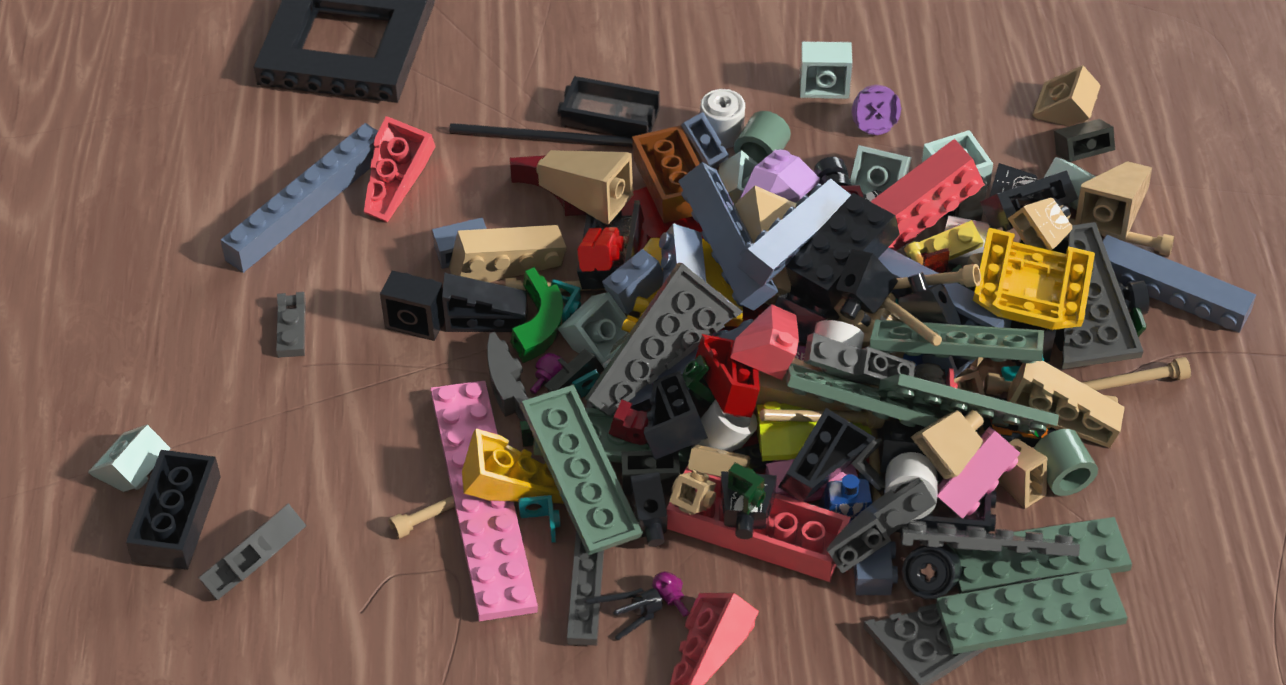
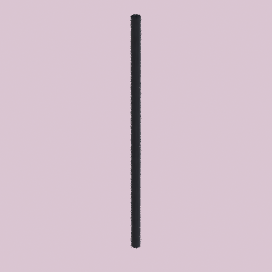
M450 123L449 129L450 133L633 147L632 137Z

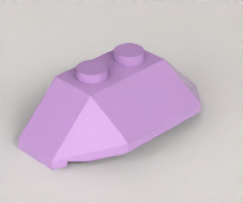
M774 150L754 167L741 198L752 187L757 186L787 200L797 202L819 183L820 178L799 157L791 155L786 150Z

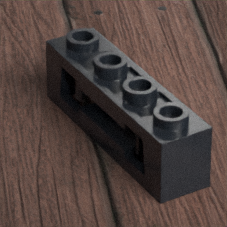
M1067 170L997 193L980 201L990 228H1002L1003 231L1013 229L1014 227L1008 218L1015 214L1017 209L1021 208L1018 200L1038 193L1040 200L1052 198L1058 206L1064 205L1069 209V203L1078 200Z

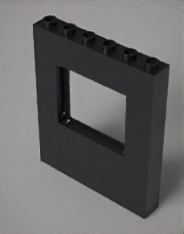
M282 0L254 65L256 83L262 86L398 103L436 0ZM326 12L388 20L375 57L303 49L317 13Z

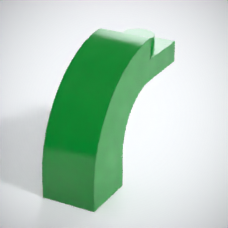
M535 267L525 271L523 286L534 302L538 314L531 321L512 328L510 341L522 363L540 356L553 344L559 332L558 328L560 327L563 313V300L557 284L548 287L545 277L539 275Z

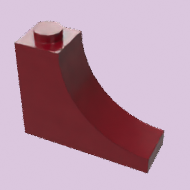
M546 155L510 158L511 183H527L543 188L539 185L537 164ZM552 193L561 203L565 216L587 215L583 210Z

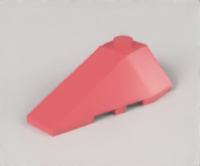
M386 116L375 136L373 159L371 160V174L367 187L364 213L388 223L425 168L435 148L432 134Z
M771 304L736 337L730 358L782 380L797 352L799 336L796 315Z
M699 593L686 620L685 628L689 631L686 641L684 640L680 643L679 651L683 655L681 662L674 667L670 685H704L747 638L754 628V621L759 611L735 593Z

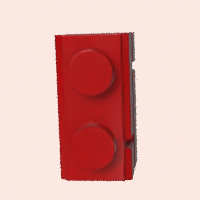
M617 227L604 228V230L601 228H589L577 248L581 271H594L595 268L597 271H607L611 269L615 261H619V252L624 251V238L619 236Z

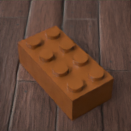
M681 125L633 136L634 162L663 223L692 217L691 212L693 209L681 194L683 189L679 180L700 163Z

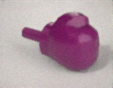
M547 353L538 359L535 366L537 369L535 376L538 380L530 389L532 394H536L544 383H547L563 369L558 361L562 357L553 353Z
M671 572L657 573L653 578L652 587L658 591L661 599L668 606L675 604L683 617L688 616L690 613L681 601L684 597L681 592L683 586L681 579Z

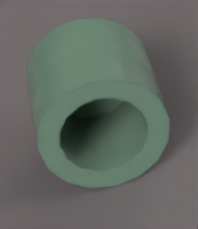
M770 111L754 113L734 143L735 154L743 151L759 164L774 150H784L790 140L791 131L789 125L783 118Z
M1059 429L1044 436L1033 448L1047 457V483L1055 495L1068 496L1077 493L1092 483L1098 474L1097 465L1074 430Z

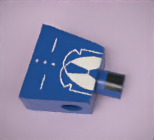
M848 474L840 481L828 482L818 507L851 517L852 521L872 504L868 480L858 479L857 476Z

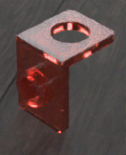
M948 248L929 254L927 252L921 254L923 266L939 274L947 273L950 251Z

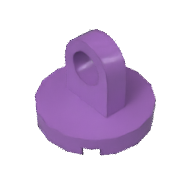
M868 86L860 91L853 101V120L857 127L865 133L872 135L887 133L900 118V99L886 86Z

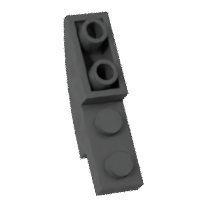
M495 332L490 333L488 340V365L494 397L505 417L515 413L520 421H526L520 407L521 402L528 399L525 388L521 383L520 374L523 373L522 366L517 358L513 359L510 355L507 343L504 340L500 341Z
M815 333L807 337L804 362L823 368L822 373L879 386L880 379L893 375L904 374L914 376L915 362L870 347L860 349Z
M917 478L895 494L890 490L869 505L835 537L826 550L843 574L891 541L889 535L937 503L924 482Z
M288 503L200 575L198 579L212 596L219 600L271 558L307 525Z

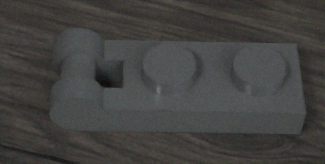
M296 292V295L287 296L286 293H278L277 356L278 358L305 356V292ZM287 306H296V309H287Z

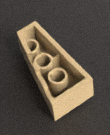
M558 225L460 230L457 232L449 269L453 275L485 282H494L523 275L526 270L534 267L537 271L561 266L566 245Z
M1036 361L1032 364L1022 363L1009 387L1007 396L1008 402L1059 415L1057 426L1052 428L1057 430H1074L1080 438L1108 448L1112 446L1121 431L1124 406L1044 361Z

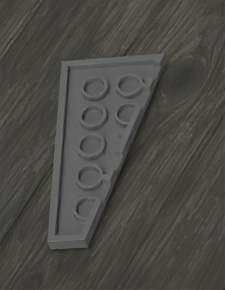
M1096 222L1072 225V230L1068 233V246L1094 252L1095 256L1082 326L1064 328L1062 369L1142 358L1144 351Z
M677 263L591 388L585 400L603 414L610 416L617 410L621 399L628 402L647 384L650 385L658 379L657 377L665 370L672 368L698 348L702 334L712 335L714 332L717 333L728 321L736 318L743 311L686 265Z
M912 520L908 525L901 527L900 531L902 545H913V540L920 541L919 544L928 547L943 546L944 542H948L950 544L949 547L958 549L1002 551V547H1008V550L1018 553L1037 550V553L1063 556H1079L1080 544L1074 542L1072 536L1055 535L1054 540L1044 539L1043 533L1026 532L1025 537L1014 536V531L1007 529H996V534L986 533L983 527L967 526L966 531L956 530L953 524L937 523V528L926 527L925 522Z
M1039 577V578H1035V579H1031V580H1027V581H1023V582H1019V583H1015V584L1026 583V582H1032V581H1038V580H1043V579H1042L1041 577ZM936 603L919 607L916 612L901 615L899 612L891 614L888 619L876 622L874 619L864 621L863 628L913 685H931L986 650L981 649L952 655Z

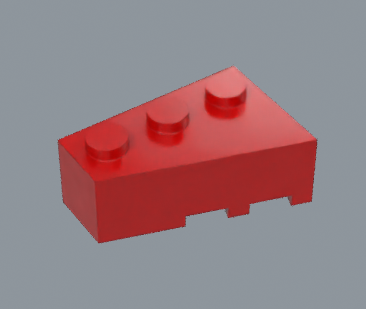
M702 334L695 359L699 355L705 358L709 370L703 378L723 413H728L734 417L744 416L752 418L760 391L759 371L730 358L735 340Z

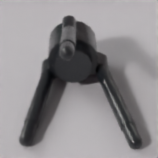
M640 588L631 592L588 598L584 601L588 605L633 598L631 604L614 610L613 614L617 616L634 610L637 615L642 616L615 636L616 640H620L644 622L653 619L654 612L662 609L661 597L654 588L646 591Z

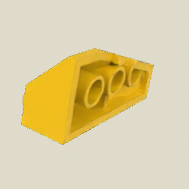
M479 429L474 430L462 468L464 494L492 501L519 502L520 498L552 495V503L564 504L546 463L542 464L531 458L532 453L526 449H523L521 452L508 445L509 440L500 435Z

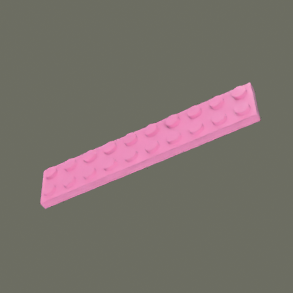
M477 381L432 387L431 397L451 492L454 498L479 621L537 613L538 605L514 502L486 500L464 494L462 468L474 430L479 429L497 434L486 382Z

